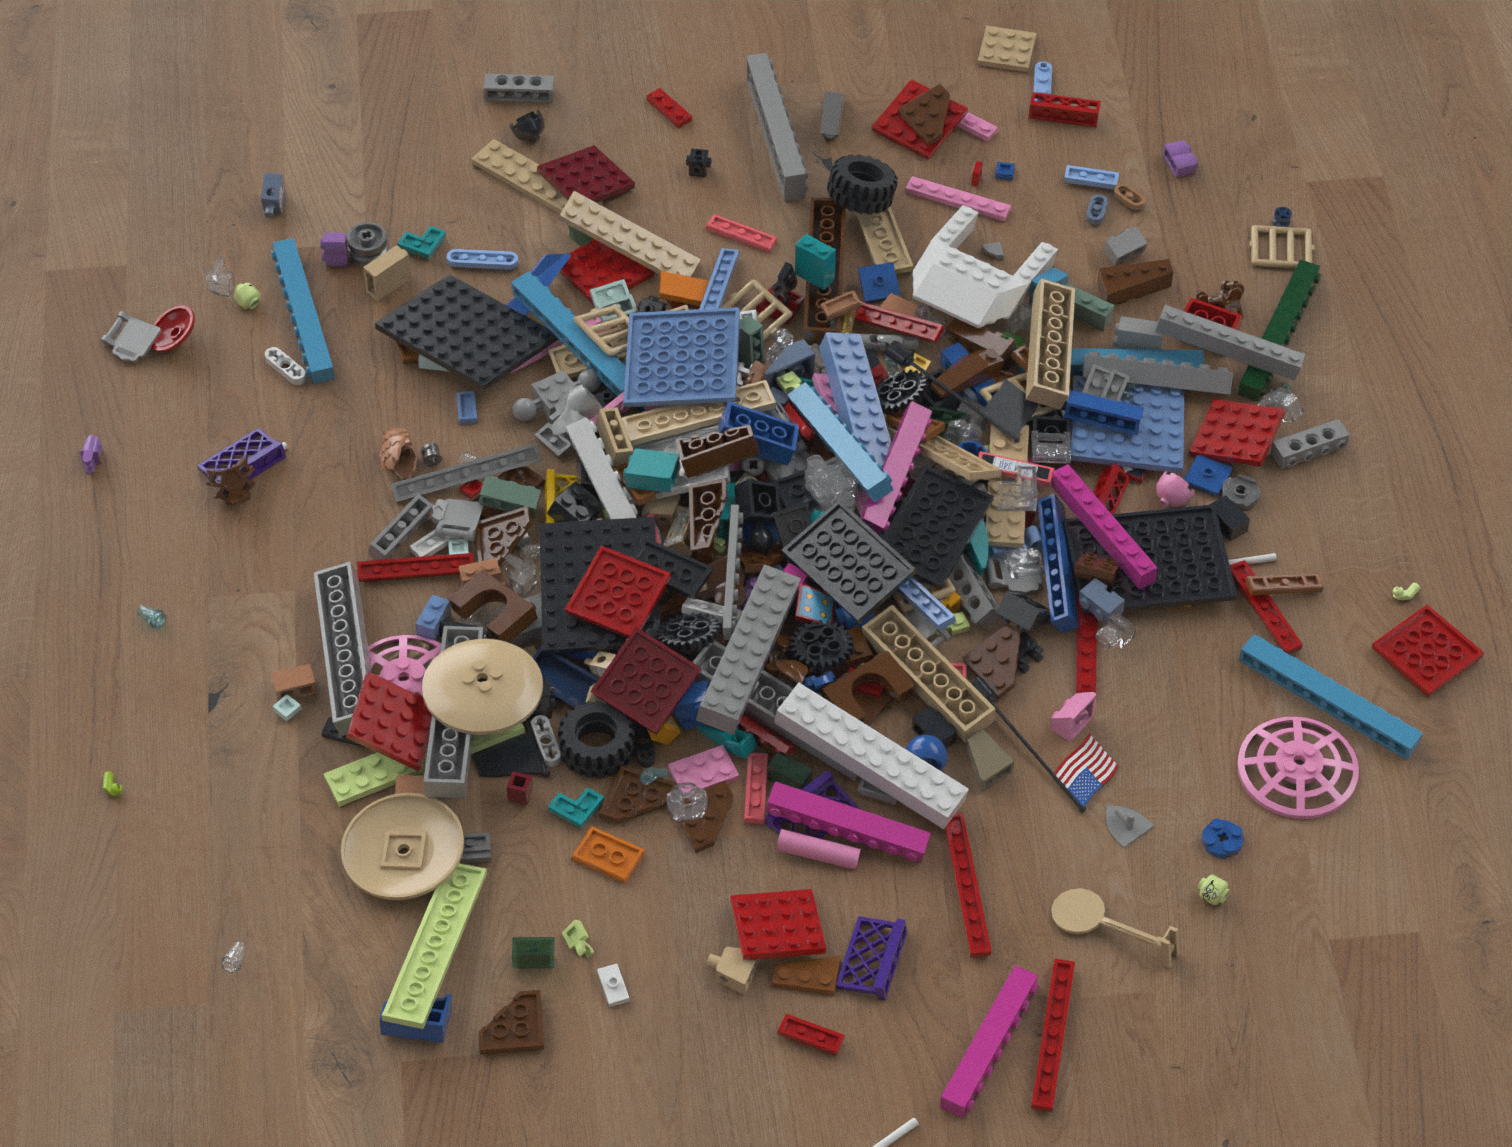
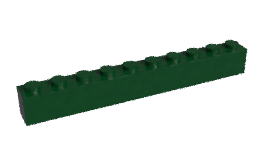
M1299 260L1261 339L1283 347L1289 346L1292 339L1291 333L1296 332L1298 327L1297 321H1301L1303 317V308L1307 309L1310 301L1309 296H1313L1316 286L1314 285L1320 282L1322 276L1319 273L1320 265ZM1248 365L1239 383L1238 395L1259 402L1261 396H1265L1268 389L1267 383L1272 382L1274 373Z

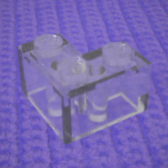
M1017 466L1015 481H998V511H1036L1038 500L1036 466Z

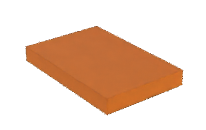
M661 271L659 298L701 306L709 281Z
M591 826L571 858L572 861L626 884L645 855V849Z

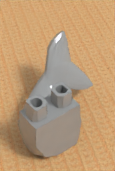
M584 384L569 389L562 400L554 406L556 411L549 416L554 423L552 426L553 437L561 434L564 437L568 436L566 426L585 417L591 422L590 419L599 413V409H603Z

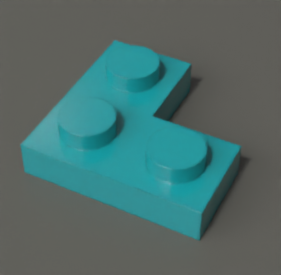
M429 226L422 237L405 232L397 246L412 254L430 259L446 237V231Z
M587 787L581 796L574 801L559 792L547 807L549 812L582 829L604 802V796Z

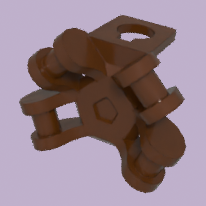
M1227 280L1222 281L1220 293L1215 296H1209L1204 291L1196 294L1197 300L1214 306H1221V308L1229 311L1232 310L1231 307L1233 306L1237 309V313L1242 315L1243 319L1240 300L1245 288L1238 281H1232L1231 283Z
M246 457L241 458L234 467L222 471L207 469L209 477L206 485L217 487L213 498H219L223 500V503L228 504L230 502L233 505L251 499L250 490L252 486L256 485V482L247 477L254 472L255 468L247 463ZM216 475L221 476V482L216 481Z

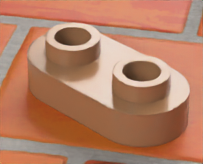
M1124 183L1115 186L1114 197L1132 210H1141L1144 207L1145 197L1137 190Z

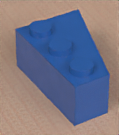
M445 994V997L435 999L423 1029L382 1021V1013L387 1002H384L380 1015L381 1035L444 1043L452 1014V994Z

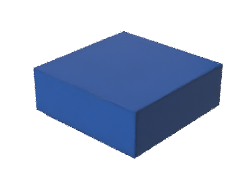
M997 162L995 179L1013 180L1015 163Z

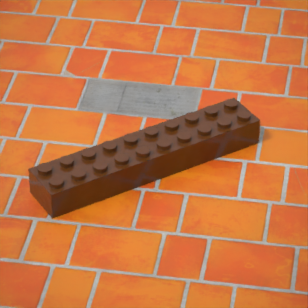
M811 197L809 235L834 248L836 253L835 280L825 290L806 281L803 339L808 345H821L826 332L840 333L841 315L828 320L820 305L842 295L846 208H842L832 198Z

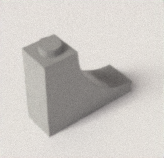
M825 91L820 133L824 134V137L834 138L835 135H839L846 94Z

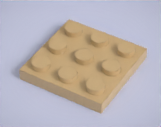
M986 25L978 65L1028 73L1037 33Z

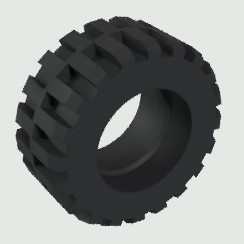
M849 154L848 156L838 158L832 165L827 183V191L835 203H838L842 208H847L851 212L867 213V215L879 214L891 206L898 179L894 170L889 168L886 163H882L881 160L860 154Z
M595 700V703L587 701L582 706L577 705L573 707V711L569 710L565 714V718L561 719L560 727L558 728L561 759L570 770L573 771L575 769V773L580 776L584 774L587 778H592L593 776L604 778V775H614L615 771L619 772L622 766L628 765L631 757L634 755L635 732L632 720L607 703H601L599 700ZM592 732H603L614 738L610 743L600 747L587 746L579 741L583 736Z

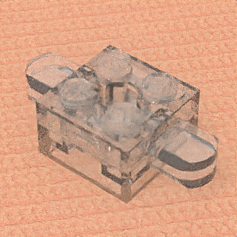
M820 455L809 457L807 460V470H805V487L825 511L836 501L840 500L854 512V497L857 496L858 481L841 459L836 456L824 461Z

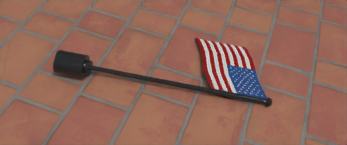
M982 677L973 679L970 683L995 707L997 714L1078 806L1079 812H1085L1086 804L1091 797L1110 781L1116 773L1118 765L1089 733L1083 743L1069 754L1056 771L1053 772L994 704L997 694Z

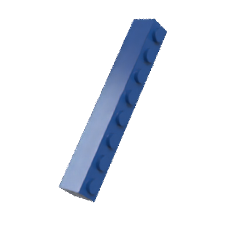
M1051 494L1037 501L1051 623L1061 633H1065L1078 628L1079 622L1073 570L1063 519H1066L1065 505L1055 494Z

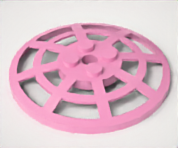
M399 635L379 640L368 646L371 668L377 663L383 667L380 675L377 676L423 697L422 682L426 671L423 665L430 660L433 661L440 654L441 643L417 635ZM412 639L422 640L436 648L428 651L421 647L407 645V641ZM399 641V646L388 648L378 654L371 652L382 645ZM407 650L416 651L424 655L418 660L407 658ZM399 651V658L390 662L382 658L389 653ZM401 677L409 678L407 681H399Z
M1282 717L1259 725L1247 735L1238 754V775L1242 786L1249 796L1263 808L1287 818L1314 819L1337 811L1351 798L1358 782V760L1348 741L1330 726L1309 718ZM1293 723V728L1281 729L1272 734L1263 730L1276 724ZM1301 723L1318 727L1330 734L1324 737L1315 731L1302 728ZM1294 733L1293 741L1284 743L1277 738L1283 734ZM1302 733L1314 736L1319 741L1315 744L1303 741ZM1256 734L1264 738L1265 740L1259 747L1257 757L1245 758V751L1252 737ZM1338 739L1349 752L1353 764L1341 761L1338 750L1331 742ZM1269 743L1279 748L1275 756H1263ZM1327 745L1333 753L1335 760L1323 758L1320 749ZM1302 760L1304 764L1298 765L1294 761ZM1257 764L1259 773L1266 782L1259 791L1249 780L1245 766ZM1264 764H1275L1277 774L1273 778L1267 773ZM1323 766L1335 767L1334 775L1329 781L1321 774ZM1341 769L1352 771L1353 776L1349 787L1341 796L1333 786L1340 777ZM1284 779L1296 784V790L1285 788L1278 783ZM1315 780L1322 785V787L1315 790L1305 791V784L1312 783ZM1274 789L1284 795L1295 797L1296 809L1279 805L1270 801L1265 796ZM1328 792L1335 800L1331 804L1320 808L1305 809V798L1316 797Z

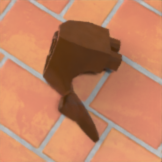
M714 539L710 549L692 552V555L689 556L713 567V573L705 583L707 590L699 592L701 600L706 602H715L714 591L716 587L726 582L728 555L713 557ZM740 564V570H736V573H739V582L745 587V574Z

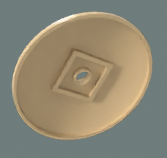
M495 639L468 640L447 648L430 663L425 671L422 682L423 699L433 717L448 728L474 735L503 732L524 722L537 708L543 692L542 674L535 660L523 649L511 643ZM480 678L487 679V681L479 682L477 680Z
M419 793L393 794L372 802L363 808L349 823L341 843L342 863L351 881L364 892L388 900L411 899L433 891L453 874L462 858L464 834L456 814L440 800L434 797H425L424 794ZM403 848L409 849L406 854L399 853Z

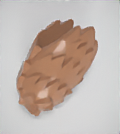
M388 427V430L383 433L380 445V465L385 471L393 469L401 480L409 479L416 469L417 461L411 437L405 429Z

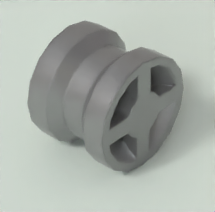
M428 443L421 448L423 462L426 466H436L442 461V456L439 453L440 449L436 443Z

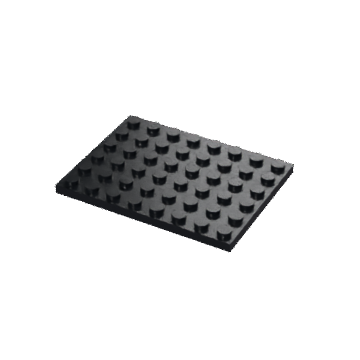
M450 274L375 323L376 330L483 391L558 340L556 335L547 327L521 313L511 310L505 304Z
M1214 504L1112 514L1157 566L1156 581L1140 590L1119 567L1113 587L1107 586L1106 590L1109 593L1114 591L1125 600L1123 612L1237 600V593ZM1079 518L1063 519L1074 577L1075 565L1083 553H1093L1103 559L1112 558ZM1075 577L1078 596L1080 590L1091 581ZM1081 606L1083 616L1094 615L1088 609H1084Z
M655 517L539 523L543 655L621 649L628 639L627 637L565 612V608L601 546L632 557L644 538L656 542ZM659 600L642 629L643 632L656 640V630L660 626Z

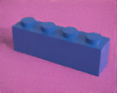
M1071 390L1064 418L1137 435L1144 408Z

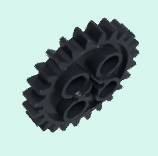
M911 369L907 373L903 370L901 374L896 372L894 376L889 375L888 379L883 378V382L877 383L878 387H876L883 414L886 413L887 416L891 412L894 415L898 411L903 413L904 409H907L912 401L915 403L922 402L921 398L926 397L925 393L929 391V384L925 375L922 372L918 373L917 370L912 372Z
M694 612L690 615L684 613L682 617L676 615V619L669 618V622H663V625L659 626V629L656 630L659 642L675 650V652L683 650V653L687 650L693 652L695 648L701 650V646L708 647V643H714V639H719L718 635H721L718 619L714 618V615L709 616L708 613L702 615V612L697 615Z
M819 620V624L812 621L810 626L804 623V628L798 627V632H793V637H790L789 643L791 657H794V660L803 663L808 669L812 667L814 672L817 669H821L822 673L825 668H828L831 672L832 667L839 669V664L846 665V660L851 659L850 655H853L854 649L853 636L849 635V630L844 631V626L838 627L837 622L831 625L830 620L826 624L822 620Z

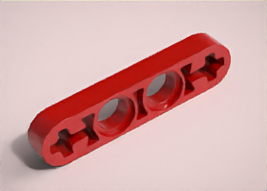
M788 402L783 409L792 423L799 425L798 431L808 441H811L816 436V433L797 409Z

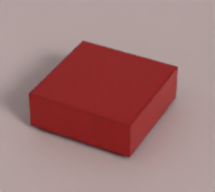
M976 161L972 172V186H978L982 176L983 163L980 161Z
M477 479L466 482L460 487V492L471 499L481 491L483 484Z

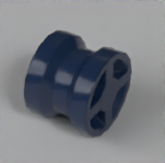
M1287 207L1276 208L1273 225L1289 227L1292 217L1291 210Z

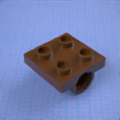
M1083 553L1075 565V577L1092 581L1095 576L1103 584L1113 587L1120 563L1112 558L1103 559L1093 553Z

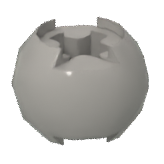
M756 455L744 458L741 462L742 470L749 476H758L765 468V460ZM750 460H752L753 462L755 460L758 461V467L756 469L753 467L751 469L749 468Z

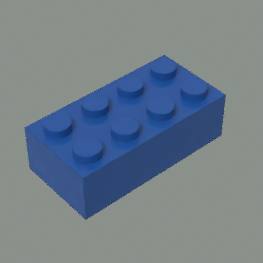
M728 401L720 418L718 433H725L726 429L751 425L760 451L756 456L788 466L796 450L799 425Z

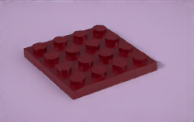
M595 145L537 166V172L567 200H569L574 191L594 202H599L635 188V182Z
M636 627L590 692L657 735L702 672V669Z

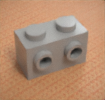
M1137 227L1127 228L1120 235L1109 237L1103 250L1112 264L1117 266L1143 253L1147 242Z

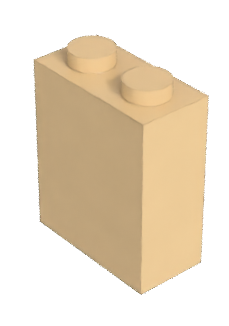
M397 245L363 267L366 292L377 301L411 279L409 254Z

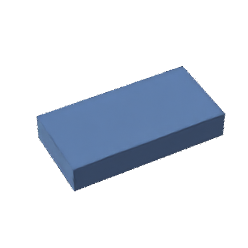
M475 391L456 393L459 425L478 423Z

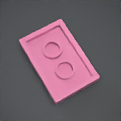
M724 745L668 764V770L674 782L678 783V790L682 798L724 781L728 784L739 780V774Z

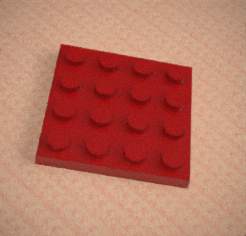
M911 79L871 127L872 131L929 160L966 116L968 108L950 99L943 137L927 146L898 114L900 107L930 90V88Z
M595 239L570 252V258L560 270V273L592 305L594 303L589 292L590 289L624 279L629 291L655 276L653 270Z
M1213 399L1189 450L1190 456L1197 457L1199 454L1212 460L1262 467L1285 416V410L1282 408Z
M601 546L567 604L565 612L628 638L636 627L640 630L643 629L668 584L671 573Z
M1428 604L1372 643L1371 647L1427 697L1449 683L1484 655L1481 649Z
M367 672L346 738L419 771L422 768L429 743L432 714L426 707L423 697L371 672Z
M812 889L730 895V904L743 961L826 954L825 940Z

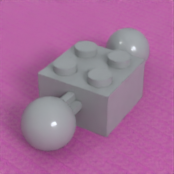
M587 369L580 373L578 381L573 382L563 370L531 384L533 400L528 398L518 399L513 405V415L517 420L527 422L533 419L536 410L540 409L548 421L552 423L553 421L549 416L556 411L554 406L562 400L569 389L584 384L590 393H593L599 389L601 380L596 371Z

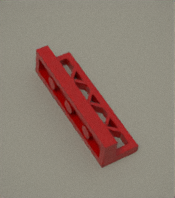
M1032 92L1028 118L1097 127L1101 101ZM1035 99H1042L1043 101H1035ZM1088 106H1094L1096 109L1088 108Z
M1116 463L1103 468L1093 493L1105 507L1106 501L1109 502V512L1111 514H1115L1130 481V477ZM1118 475L1123 479L1122 484L1118 482ZM1112 488L1115 489V493H1116V497H1115V498H1113V495H1112V491H1111Z

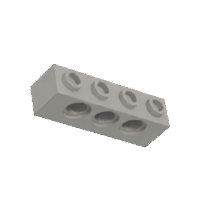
M485 74L484 100L553 103L555 90L554 76Z
M1336 419L1273 441L1270 454L1281 469L1293 467L1298 463L1310 461L1318 456L1342 450L1347 447L1350 434L1340 420Z
M418 493L371 542L367 554L374 560L389 559L430 516L433 504Z
M962 554L949 579L956 589L955 592L961 596L963 608L970 613V620L976 626L980 625L987 628L1001 616L996 613L999 606L970 558Z

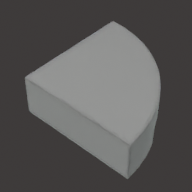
M1000 242L982 244V250L986 255L989 254L995 259L1004 258Z

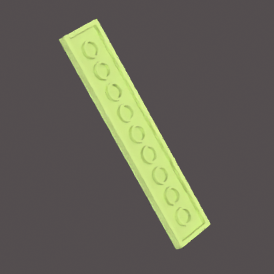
M520 723L509 730L495 734H473L471 754L525 733L523 724ZM427 750L422 768L419 771L377 752L324 773V778L340 807L395 785L397 775L409 774L418 776L425 773Z
M459 863L453 874L435 889L382 1013V1021L420 1029L424 1028L486 878L487 869Z

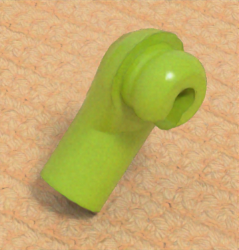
M107 771L104 773L102 788L112 797H117L123 790L122 786H117V783H113L114 773Z

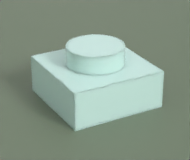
M467 539L448 540L449 555L469 553Z
M285 695L273 705V711L285 721L290 720L301 710V705L289 695Z

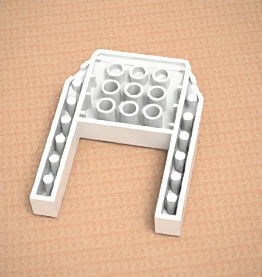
M962 205L934 236L914 268L913 298L976 328H980L986 324L996 323L997 319L1003 318L1005 320L1011 317L1030 294L1031 280L1053 267L1058 249L1048 243L1041 242L1012 276L1003 270H999L988 263H984L973 256L957 250L960 244L974 230L979 213L970 207Z

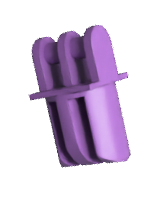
M95 435L88 436L83 450H80L81 460L84 463L87 474H92L95 471L96 464H101L102 445L99 438Z

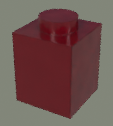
M512 771L506 787L508 801L523 805L528 804L533 791L532 775Z

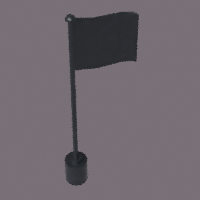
M893 341L886 349L885 355L902 368L910 367L911 365L1011 437L1014 443L1020 441L1019 434L1023 426L1034 415L1038 407V403L1026 400L1025 392L1007 379H1004L1001 388L989 400L984 412H981L914 363V353L898 341Z
M489 632L486 633L487 639H491ZM529 718L525 722L530 734H520L473 753L481 776H510L512 771L523 774H542L544 777L550 775Z

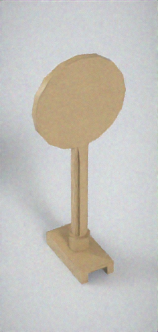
M1082 888L1070 889L1061 893L1053 902L1051 908L1052 919L1058 928L1067 933L1084 934L1102 925L1161 950L1162 966L1169 969L1172 966L1171 954L1175 956L1179 954L1177 928L1170 926L1162 938L1105 917L1104 902L1099 895L1091 890Z

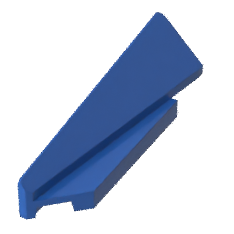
M569 253L546 254L530 273L533 276H537L544 287H549L571 255ZM516 296L506 304L511 310L524 316L530 313V310Z

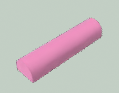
M783 829L780 831L776 847L778 851L856 870L861 851L859 848Z

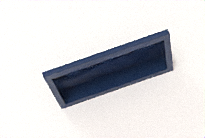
M542 645L532 657L541 671L542 679H549L550 687H554L555 697L571 707L584 705L590 687L599 680L595 675L558 654L543 655Z

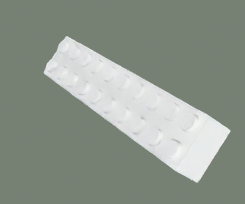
M800 683L796 685L776 712L775 724L942 829H945L966 799L969 790L967 787Z

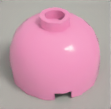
M1165 471L1156 485L1160 503L1165 507L1180 508L1185 506L1195 495L1194 490L1190 491L1187 488L1189 484L1172 472L1170 475H1167L1168 471Z

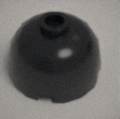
M537 110V114L534 111L529 112L516 119L517 123L515 125L513 123L509 125L512 133L519 140L535 142L540 139L539 135L544 131L545 121L540 110Z

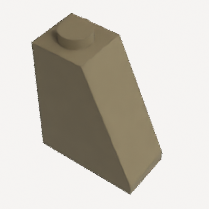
M984 730L974 733L968 738L967 753L981 792H984L1013 773L1014 760Z

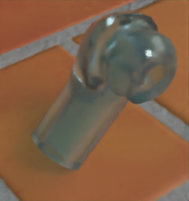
M649 767L640 775V781L643 784H650L656 778L667 779L668 769Z

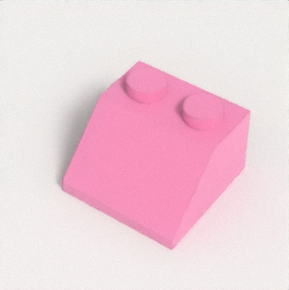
M1094 692L1076 693L1071 699L1068 698L1064 702L1062 709L1059 712H1054L1052 715L1051 730L1071 742L1094 717L1097 694Z

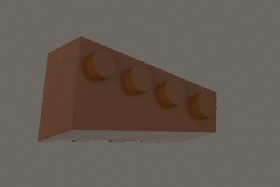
M1169 259L1099 268L1097 284L1104 301L1110 304L1119 303L1120 305L1126 303L1128 299L1134 297L1138 299L1145 293L1149 292L1152 294L1171 287L1173 269Z
M954 318L945 328L947 339L953 344L959 342L968 353L993 348L1004 360L1002 370L1007 371L1015 362L1010 356L1016 350L1015 340L1010 337L1008 340L1004 339L1003 334L998 331L994 334L987 326L976 328L957 318Z
M751 425L726 429L725 433L721 434L717 431L710 432L709 436L700 438L699 435L691 436V439L684 441L682 438L675 439L680 461L687 478L698 476L701 473L715 470L721 466L732 464L738 460L760 453Z
M860 626L849 629V635L853 636L854 641L853 655H850V660H846V665L839 664V669L832 667V672L836 679L847 673L850 667L856 669L860 664L872 660L873 654ZM811 667L808 669L804 679L814 675L816 678L821 677V669H817L814 672Z

